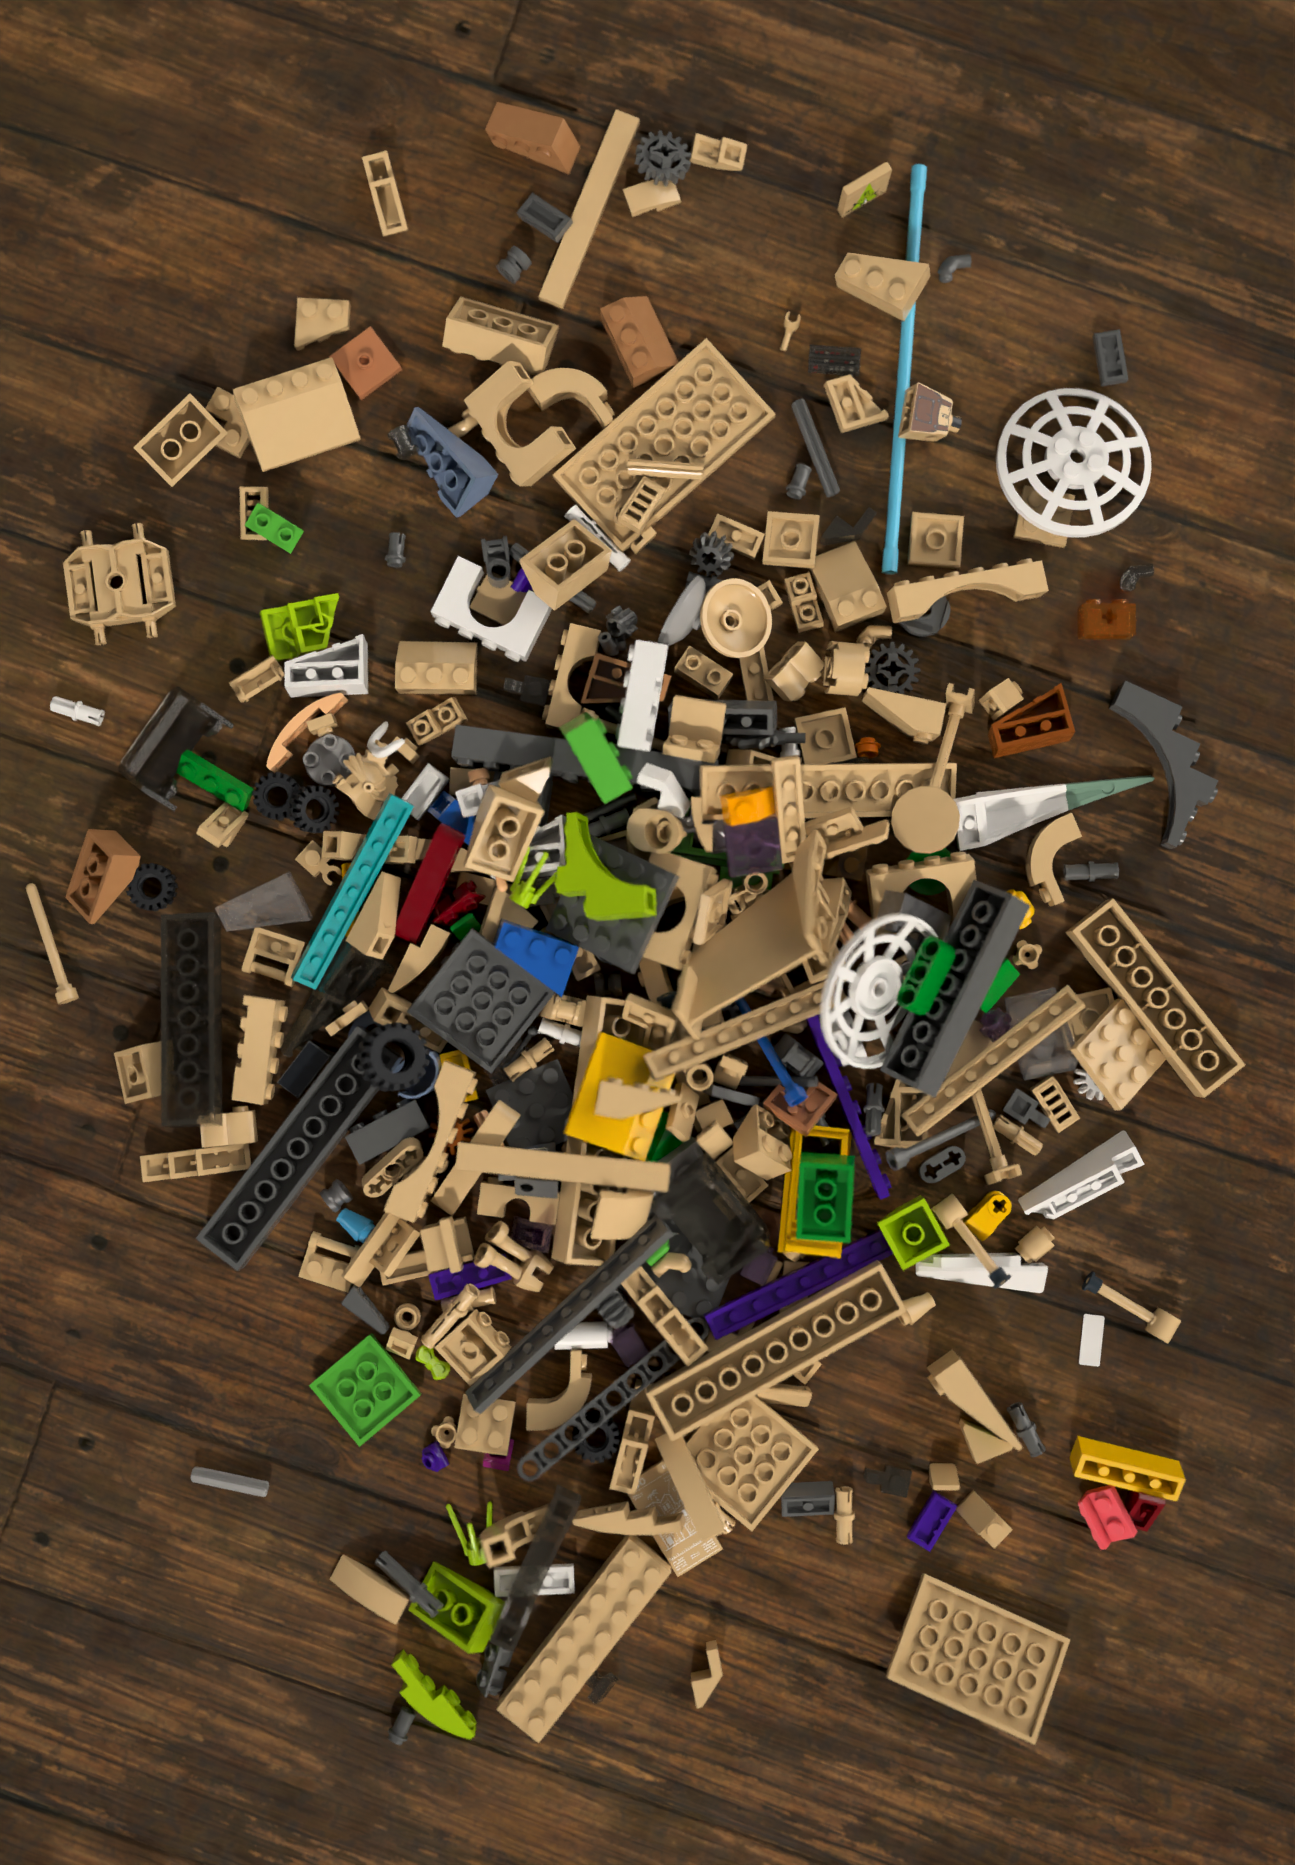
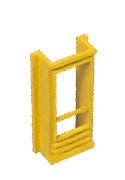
M814 1126L807 1135L840 1139L839 1155H850L852 1133L849 1132V1129ZM790 1127L792 1171L784 1175L777 1252H794L841 1259L842 1242L796 1239L797 1220H795V1212L798 1198L802 1134Z

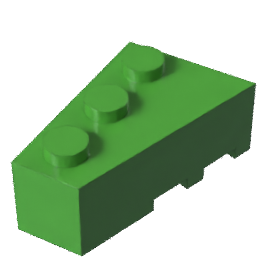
M584 712L559 727L604 804L632 788L629 780L633 778L626 765H619L616 757L620 756L613 742L607 743L603 734L607 733L599 718L594 720L590 714Z

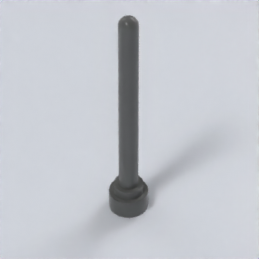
M989 1109L988 1112L992 1120L995 1118L996 1113L994 1110ZM978 1115L908 1148L895 1147L886 1152V1159L889 1166L897 1171L905 1167L910 1158L980 1126Z

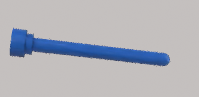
M743 996L735 1000V1004L739 1007L742 1015L752 1011ZM767 1036L757 1039L785 1088L784 1098L789 1107L803 1102L808 1095L802 1086H799L797 1083L794 1084Z

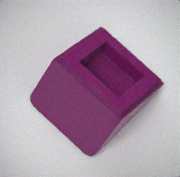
M510 1439L507 1456L485 1453L483 1467L509 1471L514 1440Z

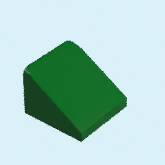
M469 913L453 924L450 930L461 942L471 928L480 932L481 924L472 913Z

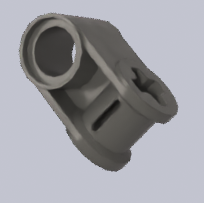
M507 535L503 536L502 539L486 541L483 538L481 539L484 562H486L489 583L495 588L506 587L511 581ZM499 569L505 571L506 574L501 578H496L492 575L493 572Z

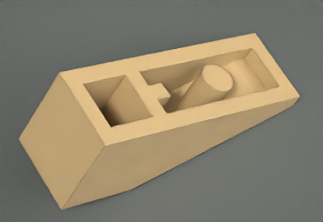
M381 987L368 1008L373 1021L381 1025L399 1022L401 1025L408 1024L412 1026L411 1030L417 1029L421 1033L418 1036L420 1039L425 1038L427 1043L424 1046L441 1053L447 1041L407 1012L408 1008L412 1005L411 1002Z

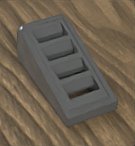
M354 1285L342 1301V1306L379 1333L385 1334L390 1327L389 1323L361 1287Z

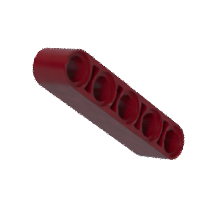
M444 823L439 825L396 921V936L417 945L452 870L466 834Z

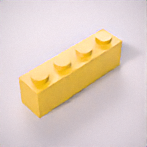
M1077 1436L1069 1457L1073 1474L1076 1477L1173 1501L1178 1500L1186 1480L1180 1462L1177 1460Z

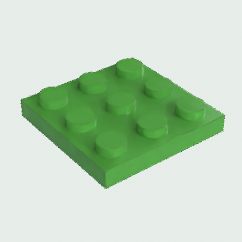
M372 1333L309 1385L359 1447L422 1394Z

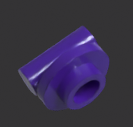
M521 567L510 587L517 592L527 593L528 590L533 591Z
M437 1440L423 1449L422 1462L427 1469L438 1472L450 1464Z

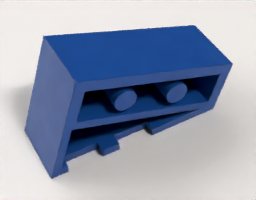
M501 918L493 941L495 948L562 997L579 946L565 939Z

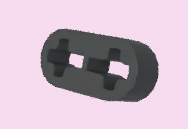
M947 1146L923 1160L918 1167V1174L925 1182L936 1183L964 1165L965 1153L957 1146ZM950 1151L959 1153V1156L956 1158L958 1161L956 1164L953 1162L943 1164V1161L949 1158L948 1153ZM928 1164L932 1167L940 1164L941 1167L934 1171L936 1176L932 1178L929 1175H924Z

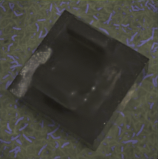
M594 1671L586 1682L593 1689L588 1698L595 1705L602 1702L619 1679L611 1672L602 1677L597 1671Z

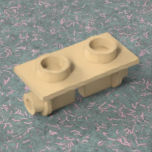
M272 655L230 681L229 684L240 702H248L249 698L276 681H281L285 676V672Z

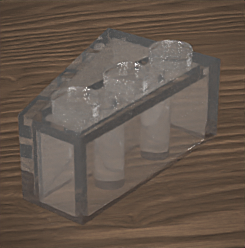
M290 871L215 907L226 931L310 921L313 918Z

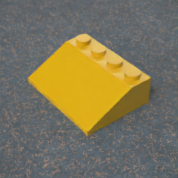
M599 1032L564 1134L622 1156L645 1161L663 1107L621 1120L595 1115L601 1081L606 1082L607 1077L623 1080L622 1085L633 1087L634 1083L649 1085L650 1091L660 1092V1088L670 1089L675 1073L654 1082L643 1058L645 1054L653 1052V1050Z

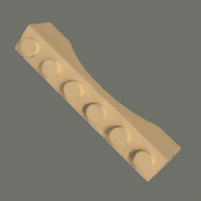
M1029 558L1018 561L1017 565L1008 566V563H1001L985 571L983 567L969 570L968 574L959 575V572L955 571L944 574V578L935 579L934 576H927L919 579L917 583L910 584L909 580L895 583L894 587L887 592L893 623L920 618L935 601L950 593L961 590H989L1005 595L1014 601L1037 598L1049 590L1042 560L1033 562Z
M444 1061L434 1086L438 1097L440 1113L439 1127L434 1145L420 1167L408 1178L393 1187L384 1209L385 1212L412 1223L418 1217L423 1218L428 1207V1203L424 1202L428 1192L433 1193L438 1182V1178L434 1177L438 1167L441 1169L444 1167L448 1154L445 1153L447 1144H453L458 1129L454 1128L457 1119H463L468 1104L464 1103L468 1093L473 1094L478 1080L474 1078L476 1072L452 1062Z

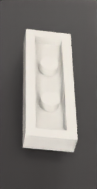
M574 1563L495 1567V1597L575 1593Z

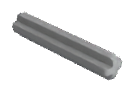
M195 1466L191 1473L192 1482L260 1497H266L269 1490V1482L198 1466Z

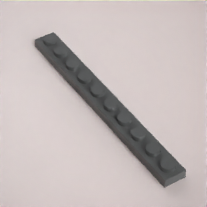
M656 1214L465 1392L474 1411L482 1414L674 1235L661 1216Z

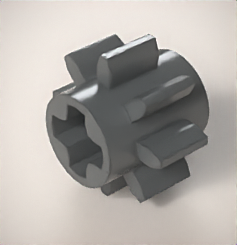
M617 606L606 616V628L615 638L621 635L622 639L625 640L638 630L636 627L637 617L630 608L622 610L621 606Z

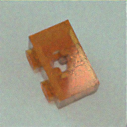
M1091 599L1086 600V603H1083L1078 608V639L1130 640L1136 635V603H1127V600L1124 599L1113 600L1111 603H1102V600ZM1105 614L1107 619H1111V622L1108 624L1106 619H1102V616Z

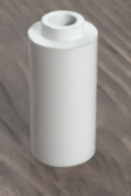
M607 1321L579 1322L555 1345V1350L608 1348V1343H613V1327H607Z

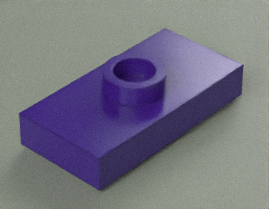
M933 1490L908 1531L907 1538L930 1552L955 1512L957 1505Z

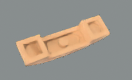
M336 693L323 697L301 710L289 721L275 740L266 767L275 773L293 756L286 747L307 727L306 722L317 718L322 712L326 715L329 713L334 715L348 699L342 693Z

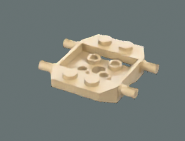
M142 523L132 524L134 539L121 541L113 545H93L92 531H81L83 546L78 547L63 562L70 619L89 626L94 630L95 645L107 644L104 630L106 626L142 621L146 625L147 638L158 637L157 619L176 607L169 551L165 547L144 538ZM141 554L147 604H143L137 561V555ZM121 576L123 578L122 586L113 589L110 585L112 578Z

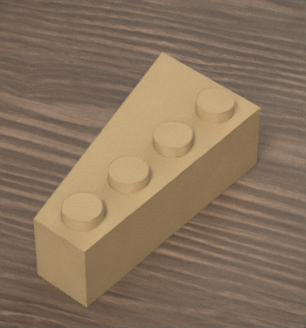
M244 995L243 1005H248V1011L241 1017L240 1028L245 1032V1036L238 1043V1058H241L242 1061L241 1064L237 1063L235 1067L232 1100L265 1105L274 1096L275 1085L271 1083L273 1074L277 1073L279 1067V1058H276L277 1048H281L284 1033L280 1032L282 1022H285L287 1019L288 1007L285 1006L284 1000Z

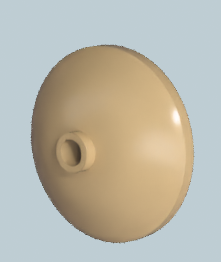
M727 579L715 584L706 593L700 609V623L707 641L716 651L727 657L744 658L758 652L767 642L772 627V615L765 596L756 586L742 579ZM726 618L729 619L730 625H727Z

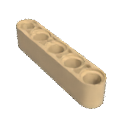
M499 1100L470 1143L501 1146L521 1114ZM455 1164L431 1199V1202L453 1216L482 1172L458 1170Z

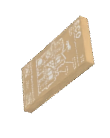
M663 1459L641 1472L636 1495L628 1494L637 1510L656 1506L658 1517L684 1512L686 1524L682 1532L653 1535L677 1577L723 1550L717 1537L704 1543L701 1542Z

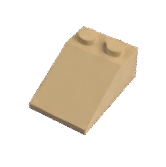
M855 541L816 556L815 568H810L835 632L884 613L887 606L879 586Z
M870 687L862 696L863 703L905 736L913 738L915 743L927 745L929 741L933 742L941 733L946 703Z
M489 784L477 812L464 866L513 882L544 813L539 802L534 803L500 787Z

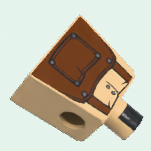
M916 383L905 390L898 437L938 441L947 436L948 431L958 432L962 419L961 417L951 415L953 402L950 398L921 383Z

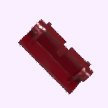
M472 880L469 882L464 881L453 891L455 901L451 895H448L436 904L433 910L436 918L432 921L433 923L450 927L458 922L467 912L474 910L486 896L476 893L477 885Z

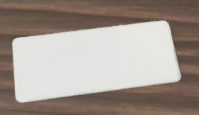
M1084 1314L1079 1356L1080 1365L1100 1366L1104 1316Z

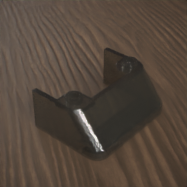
M175 687L165 697L119 764L118 771L142 792L175 811L177 807L169 799L174 797L178 789L177 780L174 778V775L176 774L182 753L187 749L192 751L202 735L205 737L216 735L221 730L222 723L230 729L234 727V724L182 688Z

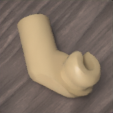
M467 409L462 413L464 420L448 428L458 438L467 434L478 424L476 418L470 416Z
M867 626L858 636L856 643L863 644L864 647H869L870 649L877 639H891L892 626Z
M670 1252L655 1263L651 1270L660 1278L669 1269L680 1270L682 1273L688 1272L692 1264L686 1255Z

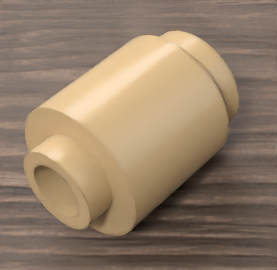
M1035 1226L1018 1241L1019 1245L1015 1249L1030 1264L1033 1261L1037 1262L1055 1246L1051 1242L1055 1238L1045 1226L1041 1229Z

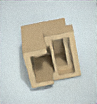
M452 1216L441 1218L439 1223L426 1225L420 1230L429 1272L450 1268L451 1273L459 1272L464 1268L463 1262L475 1258L466 1216L453 1219Z

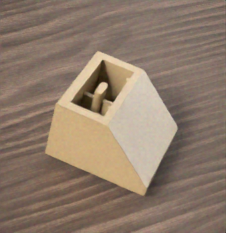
M759 1105L752 1106L733 1137L734 1162L765 1180L792 1171L791 1130L789 1125Z

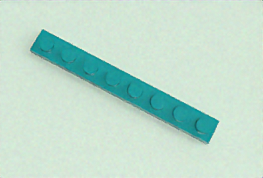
M391 793L387 795L291 975L292 980L316 990L414 806L411 803Z

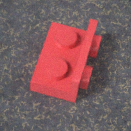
M1107 1485L1087 1490L1078 1501L1080 1513L1085 1518L1092 1537L1101 1550L1107 1549L1111 1542L1133 1538L1138 1531L1115 1486Z

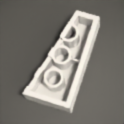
M636 640L635 645H630L628 660L632 661L630 672L626 671L624 687L628 688L626 698L622 697L619 713H622L623 716L621 724H617L615 739L618 740L617 746L651 751L668 645Z

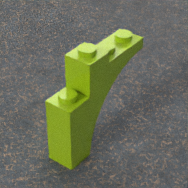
M577 812L567 813V821L564 825V831L567 836V848H565L564 857L567 866L557 867V875L555 876L557 893L567 897L586 896L583 903L586 917L596 921L655 917L656 890L645 885L638 886L624 883L609 872L593 847L588 828V817Z

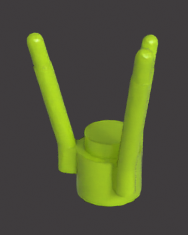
M530 847L527 849L514 883L510 888L512 894L509 897L512 901L527 909L530 903L536 904L538 898L555 881V876L557 875L556 871L534 893L536 888L531 885L548 857V852H544L527 882L522 881L520 884Z
M492 1502L487 1503L486 1528L492 1525ZM447 1504L446 1509L461 1541L464 1554L469 1558L470 1565L486 1563L480 1538H476L472 1523L467 1524L470 1541L467 1542L451 1505Z

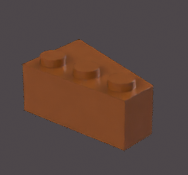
M1062 683L991 725L988 738L994 758L1071 740L1075 729Z

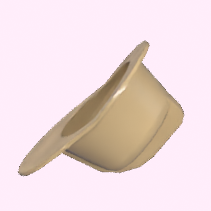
M639 809L631 815L627 824V835L630 842L636 848L643 851L660 854L669 853L680 844L683 837L687 836V832L683 831L681 821L673 814L663 810Z

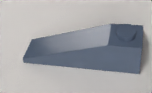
M415 407L405 428L418 454L424 456L429 466L427 472L430 478H435L440 488L437 492L440 499L455 517H460L489 493L498 473L478 452L422 409Z

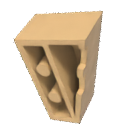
M847 253L835 274L838 288L905 321L930 278L929 264Z

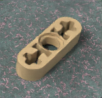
M416 1138L402 1140L362 1178L365 1195L368 1197L383 1195L423 1157L421 1142ZM391 1164L399 1165L394 1171L386 1170V1167Z

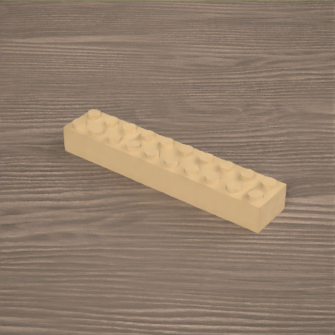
M587 995L572 1107L599 1032L639 1046L643 1044L645 1028L622 1019L625 1000ZM568 1135L566 1153L627 1159L625 1156ZM562 1181L551 1258L565 1264L601 1266L615 1252L616 1240L591 1238V1228L600 1191L623 1193V1187Z
M876 1260L702 1356L691 1365H686L646 1387V1395L673 1442L907 1312L882 1264Z

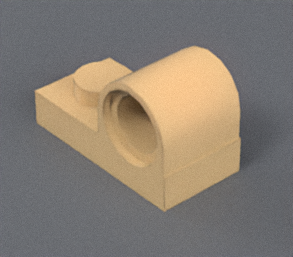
M726 1052L721 1054L713 1073V1082L736 1090L742 1075L744 1076L747 1070V1061Z

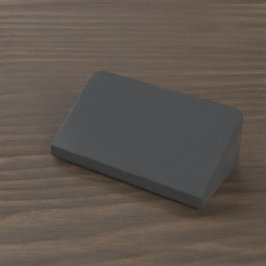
M832 1481L791 1483L781 1495L782 1517L834 1514L835 1494Z

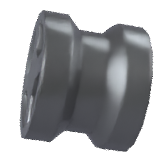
M338 1179L332 1182V1186L329 1189H323L320 1192L324 1202L335 1213L341 1209V1205L344 1202L348 1203L353 1199L349 1190Z

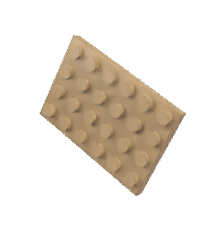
M922 1573L885 1677L1035 1745L1071 1639Z

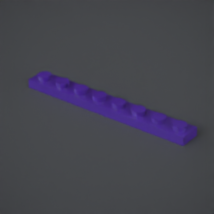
M821 1013L806 1019L833 1089L837 1094V1099L876 1196L881 1200L890 1196L888 1189L892 1188L886 1173L881 1174L878 1164L882 1163L876 1149L871 1150L868 1140L872 1139V1137L865 1133V1125H861L858 1116L862 1112L856 1100L852 1101L848 1093V1091L852 1090L847 1076L842 1077L838 1067L842 1066L841 1060L832 1052L825 1040L819 1021Z
M881 1229L842 1247L841 1259L823 1256L705 1313L704 1317L715 1340L720 1339L849 1276L876 1260L880 1261L894 1253Z

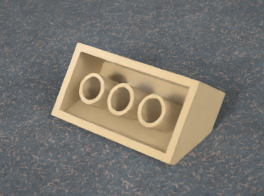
M460 297L446 318L442 347L449 348L455 353L473 355L479 360L494 361L501 366L507 361L520 362L527 374L537 375L544 372L548 365L559 325Z

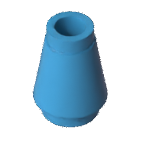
M344 1208L336 1219L357 1243H364L375 1228L372 1220L347 1208Z

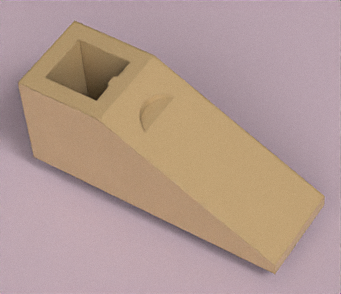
M383 871L375 882L346 939L348 943L363 954L383 959L395 937L401 882L400 877Z
M607 1077L606 1082L601 1081L594 1114L621 1120L681 1101V1097L675 1096V1090L660 1088V1092L650 1091V1086L646 1084L634 1083L633 1087L622 1085L623 1080Z

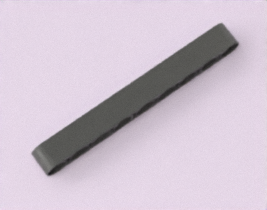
M698 1317L687 1321L689 1325L695 1322L702 1325L703 1334L699 1338L704 1340L709 1331L706 1321ZM664 1340L523 1457L518 1464L520 1477L524 1480L532 1481L542 1475L680 1360L679 1355L672 1354L668 1349L669 1343ZM653 1356L659 1357L663 1362L662 1369L658 1372H653L648 1367V1360ZM632 1373H637L642 1378V1385L638 1389H632L627 1384V1378ZM612 1390L618 1391L622 1396L621 1403L617 1406H610L606 1401L608 1392ZM592 1407L597 1408L601 1413L600 1420L594 1424L589 1423L585 1417L586 1411ZM569 1425H575L580 1430V1436L575 1441H570L565 1436V1429ZM549 1442L555 1443L559 1448V1453L555 1458H548L544 1454V1446ZM533 1460L536 1462L538 1470L535 1475L529 1476L524 1473L523 1464L525 1461Z

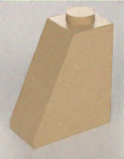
M497 885L493 889L479 932L492 943L501 918L529 928H533L538 922L524 907L512 901L506 891L500 892Z

